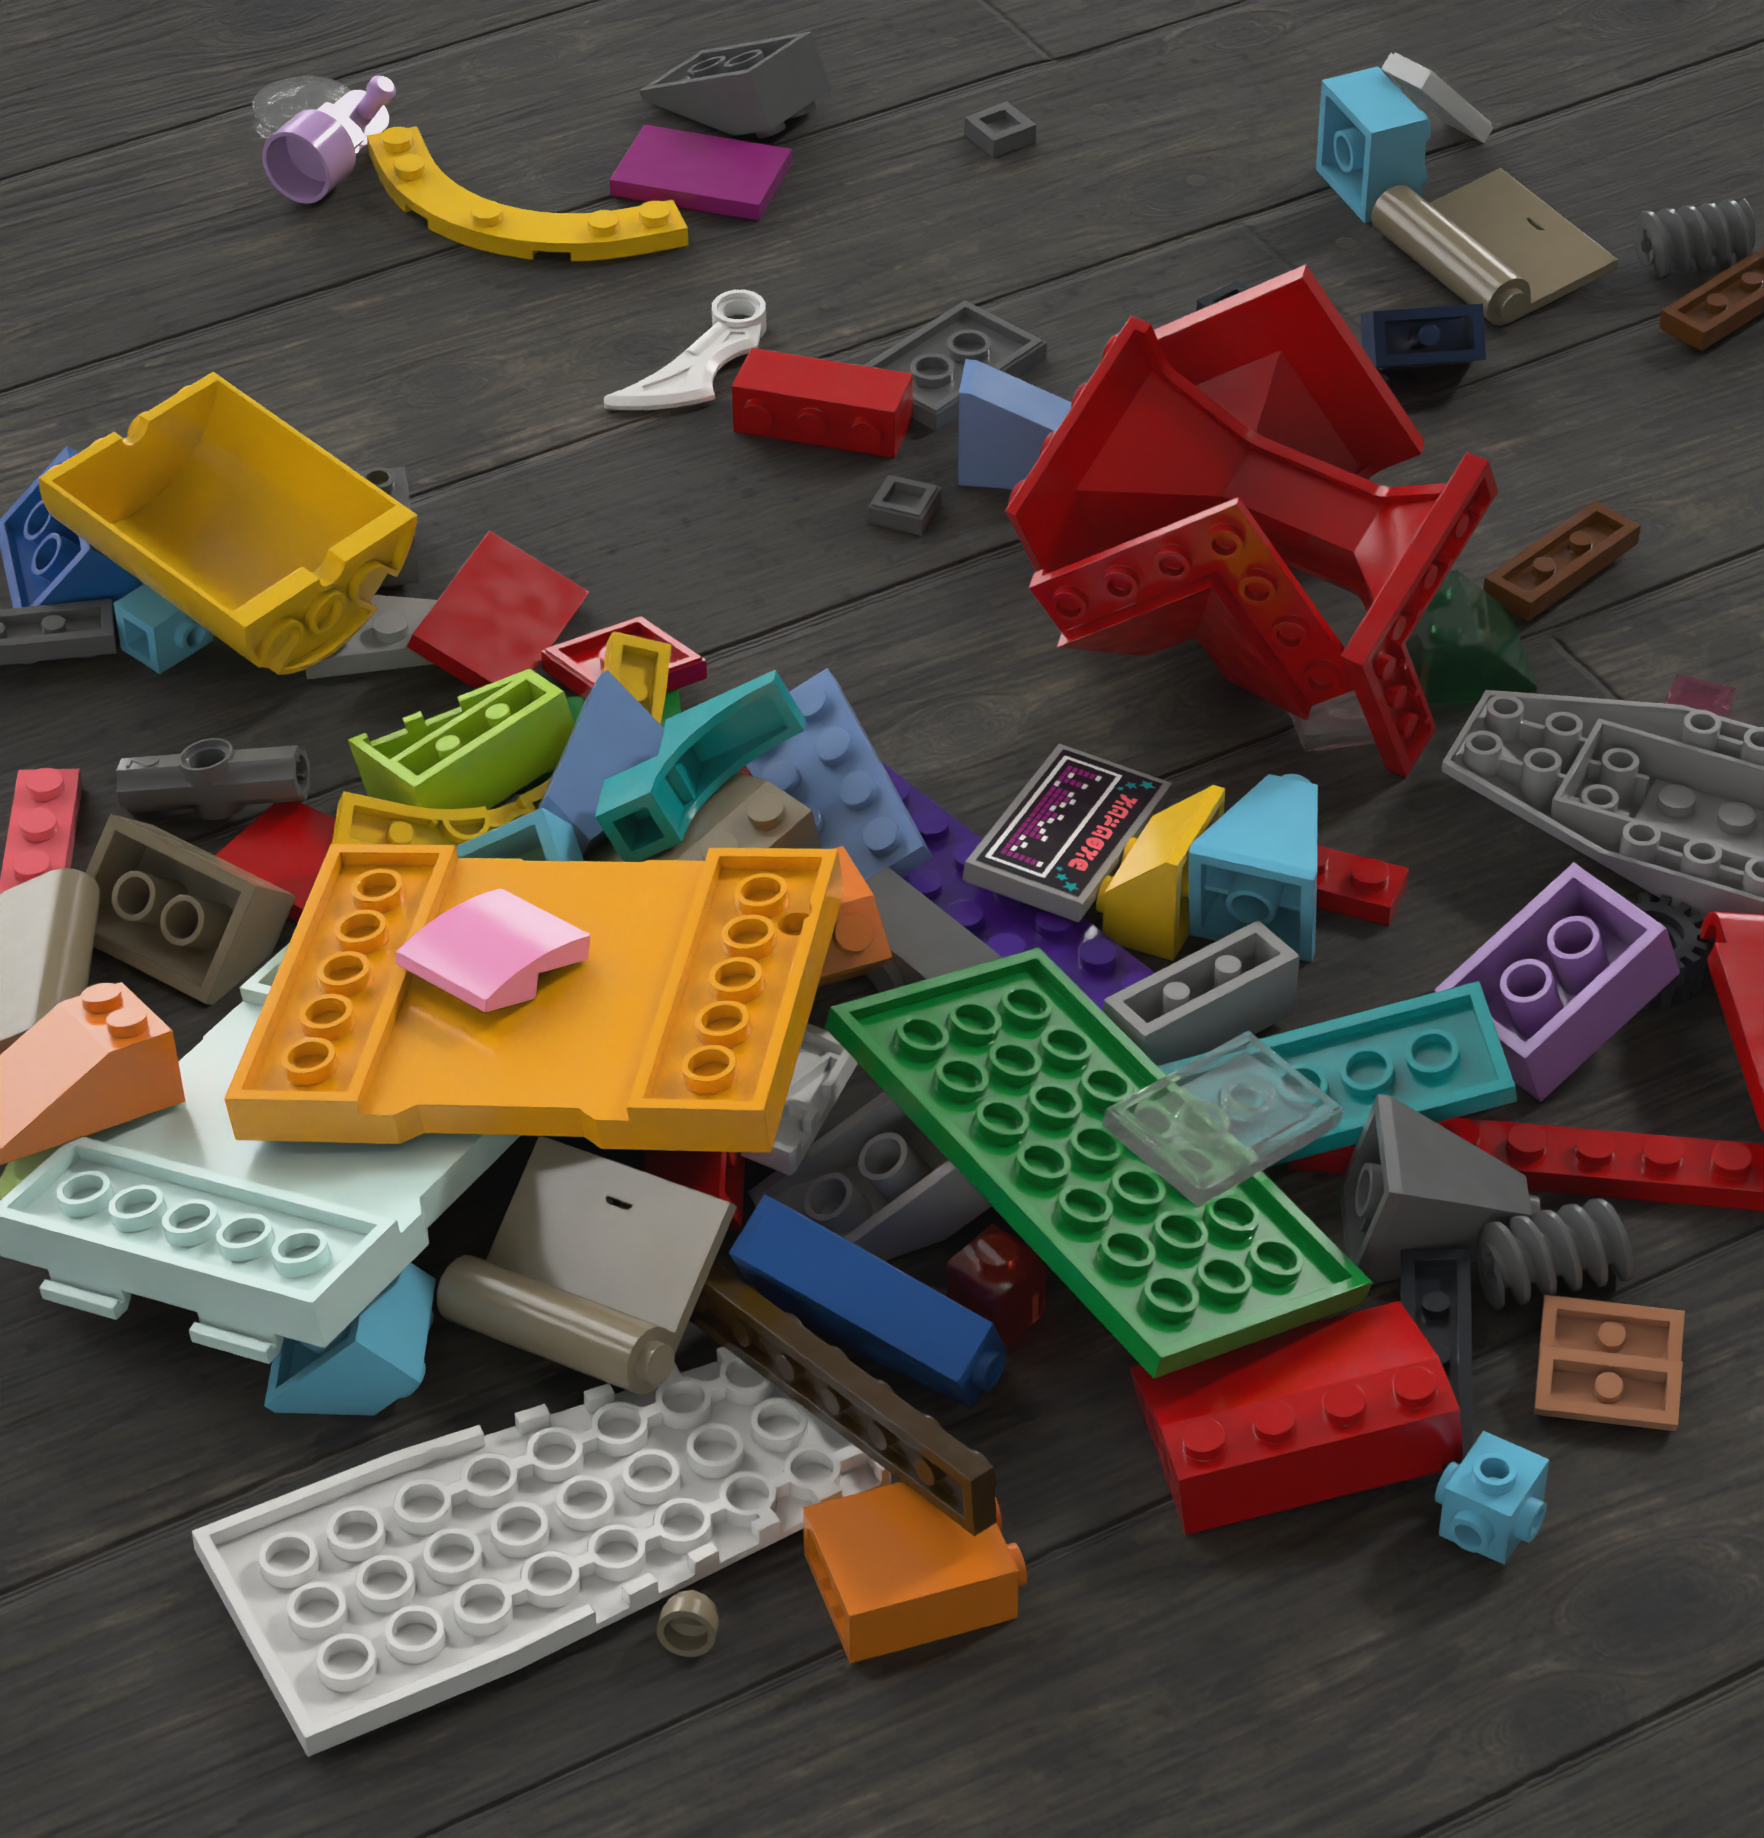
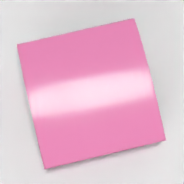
M499 888L464 901L428 923L397 950L395 964L477 1009L489 1012L535 999L538 973L588 960L591 935Z

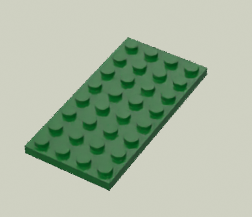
M1040 948L830 1007L825 1029L1154 1379L1365 1303L1372 1281Z

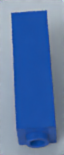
M765 1194L729 1251V1255L745 1280L750 1282L760 1295L783 1312L795 1315L805 1328L973 1409L983 1390L986 1392L990 1391L997 1384L1003 1373L1007 1349L992 1322Z

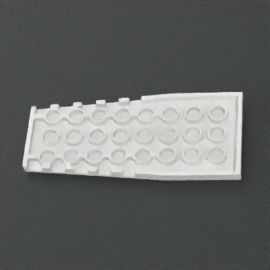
M721 1347L717 1349V1362L680 1373L674 1362L669 1377L653 1391L645 1395L635 1394L627 1390L615 1394L609 1383L584 1391V1404L550 1415L546 1405L542 1404L515 1413L516 1426L484 1436L480 1425H476L392 1452L192 1531L194 1549L305 1753L309 1757L515 1672L803 1529V1507L890 1485L891 1473L728 1349Z

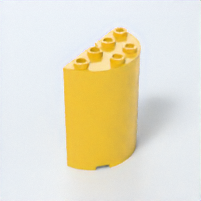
M215 372L208 374L192 385L183 387L177 394L149 411L139 414L130 424L126 438L123 439L120 435L113 432L104 438L96 440L90 447L62 464L51 467L45 474L39 477V490L43 503L48 512L57 521L257 667L269 668L277 675L296 673L316 665L341 648L363 627L378 608L370 600L379 589L386 575L390 574L398 577L409 553L417 522L416 513Z

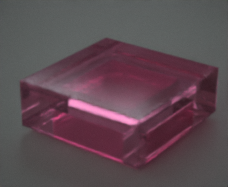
M1677 674L1664 704L1684 705L1698 710L1710 711L1718 716L1728 718L1734 703L1736 688Z

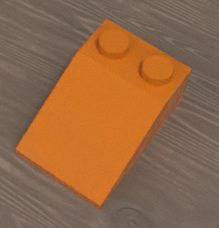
M122 982L117 984H96L86 988L81 993V996L60 1002L0 1055V1165L186 1102L173 1030Z

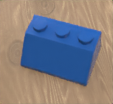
M66 446L40 476L45 474L51 467L62 464L75 456L78 452ZM39 477L0 519V549L13 608L112 598L114 609V602L144 584L61 524L48 512L41 498Z

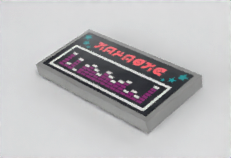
M1058 744L965 861L962 880L1079 922L1097 899L1104 878L1107 875L1114 876L1119 869L1122 854L1128 840L1131 837L1138 838L1150 818L1161 812L1168 803L1172 783Z

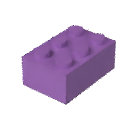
M1573 862L1434 991L1439 992L1477 981L1480 982L1513 1081L1541 1102L1668 985L1680 971L1667 928Z

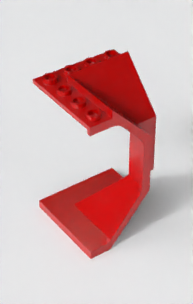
M1303 265L1154 329L1165 358L1174 370L1249 429L1265 438L1367 480L1388 467L1422 454L1425 440L1307 265ZM1239 497L1047 574L1042 569L1033 574L1029 589L1062 632L1057 648L1148 656L1196 637L1227 681L1306 721L1309 719L1313 705L1354 691L1340 657L1345 649Z
M1130 316L1121 332L1112 336L1106 344L1102 361L1090 380L1080 385L1075 392L1071 409L1057 431L1051 432L1044 440L1039 459L1026 479L1019 481L1013 488L1005 512L1035 571L1044 569L1048 574L1239 497L1286 565L1355 594L1362 601L1367 614L1340 657L1385 769L1407 778L1437 727L1405 643L1498 493V488L1489 460L1466 452L1448 483L1386 487L1265 438L1249 429L1174 370L1165 358L1151 323Z

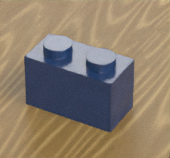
M1483 303L1379 310L1360 314L1362 348L1376 369L1486 360Z

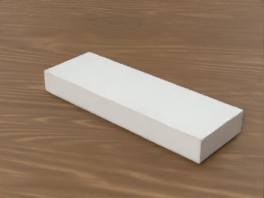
M1396 52L1394 54L1390 53L1381 68L1386 74L1444 123L1485 143L1494 128L1487 118L1433 71Z

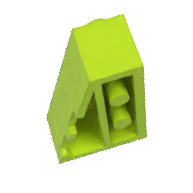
M527 669L458 696L457 699L460 707L424 720L421 711L404 717L402 719L406 728L371 742L366 733L348 739L368 797L431 809H464L485 806L489 810L495 805L505 802L512 794L541 775L551 772L556 768L574 726L564 691L531 669Z

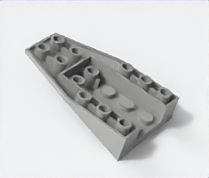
M1486 690L1444 758L1442 772L1658 898H1661V895L1672 897V906L1677 908L1682 902L1692 907L1690 916L1699 913L1705 919L1706 915L1711 911L1764 914V727L1753 726L1718 716L1710 711L1698 710L1684 705Z

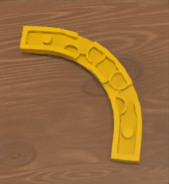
M417 126L410 128L392 127L381 133L366 135L368 154L381 183L394 202L405 213L413 210L428 220V229L469 247L524 259H533L538 251L570 252L571 261H594L636 256L689 246L688 227L674 200L663 202L648 201L641 206L612 211L599 210L593 213H550L519 209L478 196L446 176L429 154Z
M613 631L606 643L603 673L608 670L653 718L661 724L666 698L671 644ZM550 779L518 796L516 802L491 810H487L485 806L464 809H431L343 791L338 802L332 844L458 846L536 811Z

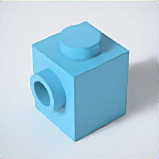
M145 584L114 602L121 649L159 674L214 641L211 632Z

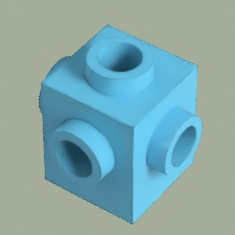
M1483 1431L1462 1463L1459 1465L1451 1462L1440 1478L1435 1493V1501L1442 1504L1439 1536L1455 1542L1467 1551L1482 1554L1505 1565L1519 1542L1523 1540L1530 1543L1542 1525L1547 1504L1544 1502L1549 1459Z

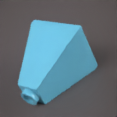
M1268 774L1191 844L1188 852L1189 935L1218 941L1259 920L1300 955L1299 960L1312 963L1315 955L1317 784H1312L1308 779L1297 774H1285L1281 777Z

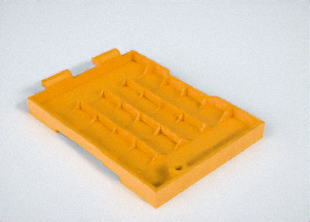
M331 844L224 1098L235 1140L401 1144L423 1133L585 1137L600 1149L771 1153L844 894L838 849L709 848L705 861L647 860L645 862H593L458 858L456 845ZM499 888L591 935L588 960L538 973L535 999L489 1012L477 1009L395 964L397 950L428 923L464 901Z

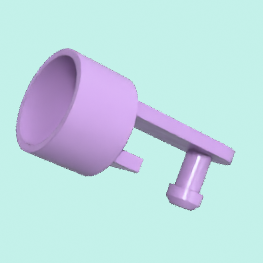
M374 76L367 84V92L353 90L346 93L335 104L325 102L317 110L301 111L271 135L263 146L262 162L269 180L276 189L293 201L309 204L321 200L353 171L356 156L367 147L366 135L381 133L388 126L389 115L384 104L390 103L396 95V88L392 81L384 76Z

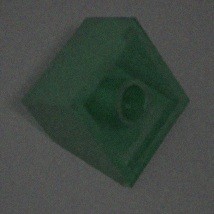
M1450 570L1405 643L1427 703L1440 704L1476 701L1481 699L1486 690L1536 694L1537 684L1511 612L1460 571Z

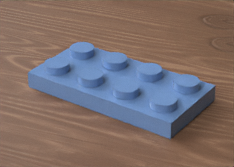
M826 668L789 691L806 719L804 732L787 739L754 759L742 768L744 774L768 780L811 809L822 849L844 846L864 880L887 867L901 877L932 858L933 856L858 718L829 669Z

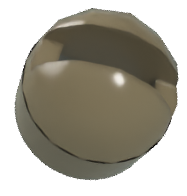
M695 1590L678 1592L669 1598L662 1608L657 1625V1637L660 1643L670 1652L684 1657H696L708 1652L714 1645L719 1626V1617L715 1603L706 1595Z

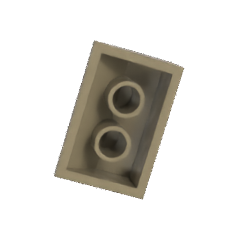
M110 814L85 872L97 882L100 888V903L93 947L209 1005H214L272 954L296 899V895L154 825Z

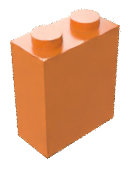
M903 1482L803 1507L804 1555L850 1664L1018 1618L1019 1587L1027 1584V1571L1018 1545L1015 1542L1006 1544L1001 1533L1002 1517L997 1499V1523L976 1536H973Z

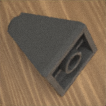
M1377 1094L1338 1187L1346 1256L1372 1281V1284L1401 1278V1250L1470 1249V1263L1476 1262L1477 1240L1480 1229L1486 1223L1501 1222L1506 1226L1511 1217L1526 1216L1531 1220L1536 1212L1540 1211V1200L1538 1196L1529 1195L1527 1179L1524 1174L1392 1096Z

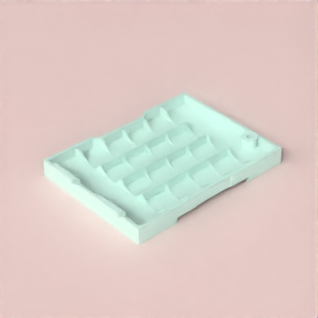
M286 945L239 987L243 1001L205 1034L203 1040L179 1061L186 1102L96 1132L90 1138L81 1137L64 1143L0 1200V1255L48 1269L51 1281L45 1279L39 1287L42 1298L45 1300L117 1320L127 1311L131 1293L197 1312L200 1323L194 1322L189 1329L192 1342L270 1364L280 1354L284 1337L326 1348L429 1245L427 1228L521 1135L423 1133L401 1144L235 1140L224 1098L288 948V945Z

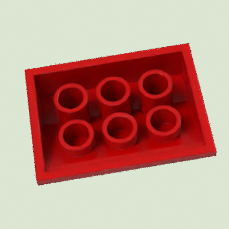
M1400 1301L1301 1325L1155 1379L1142 1365L1130 1368L1131 1379L1185 1535L1443 1471L1442 1464L1463 1459L1460 1407L1439 1356Z

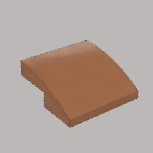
M1544 1295L1534 1415L1677 1431L1683 1367L1681 1356L1685 1311Z

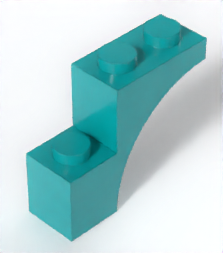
M773 670L666 719L658 756L603 780L595 818L623 862H640L682 843L692 819L717 789L735 773L763 753L787 739L804 732L806 719L777 671Z

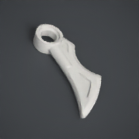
M731 290L717 296L712 302V327L664 368L636 384L605 396L604 408L610 410H657L714 400L713 380L718 370L732 359L749 353L751 348L758 349L760 338L766 332V303L764 299L757 293L748 290ZM733 315H748V316H751V317L746 318V319H730V318H727V317L733 316Z

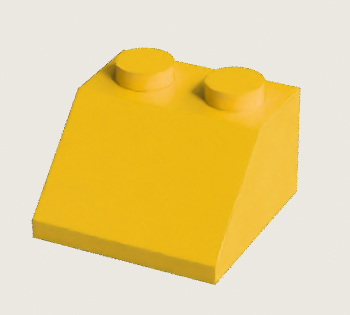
M1212 785L1153 815L1138 838L1131 837L1128 840L1122 854L1120 868L1114 877L1107 875L1104 878L1096 901V910L1103 913L1102 932L1118 945L1171 961L1175 959L1189 935L1188 852L1191 844L1224 815L1225 788Z

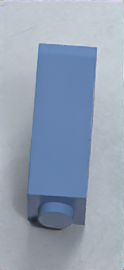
M965 359L959 389L958 485L1013 489L1019 481L1026 479L1039 459L1044 440L1051 432L1057 431L1070 411L1072 402L978 360Z
M608 670L598 677L586 698L538 809L543 808L573 826L582 857L586 856L607 838V835L595 818L603 780L658 756L664 728Z

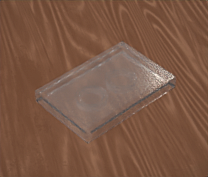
M1246 1031L1108 1107L1102 1126L1192 1203L1200 1207L1338 1127L1344 1108L1250 1031Z

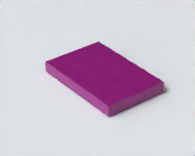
M644 124L609 179L610 195L644 202L674 200L679 208L760 221L792 166V149Z

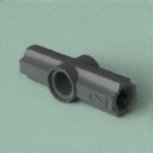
M210 738L191 744L181 754L121 758L116 769V793L121 809H127L129 813L193 809L197 817L215 821L237 814L245 805L306 801L311 789L310 763L306 750L300 749L298 745L234 750L229 741L222 738Z

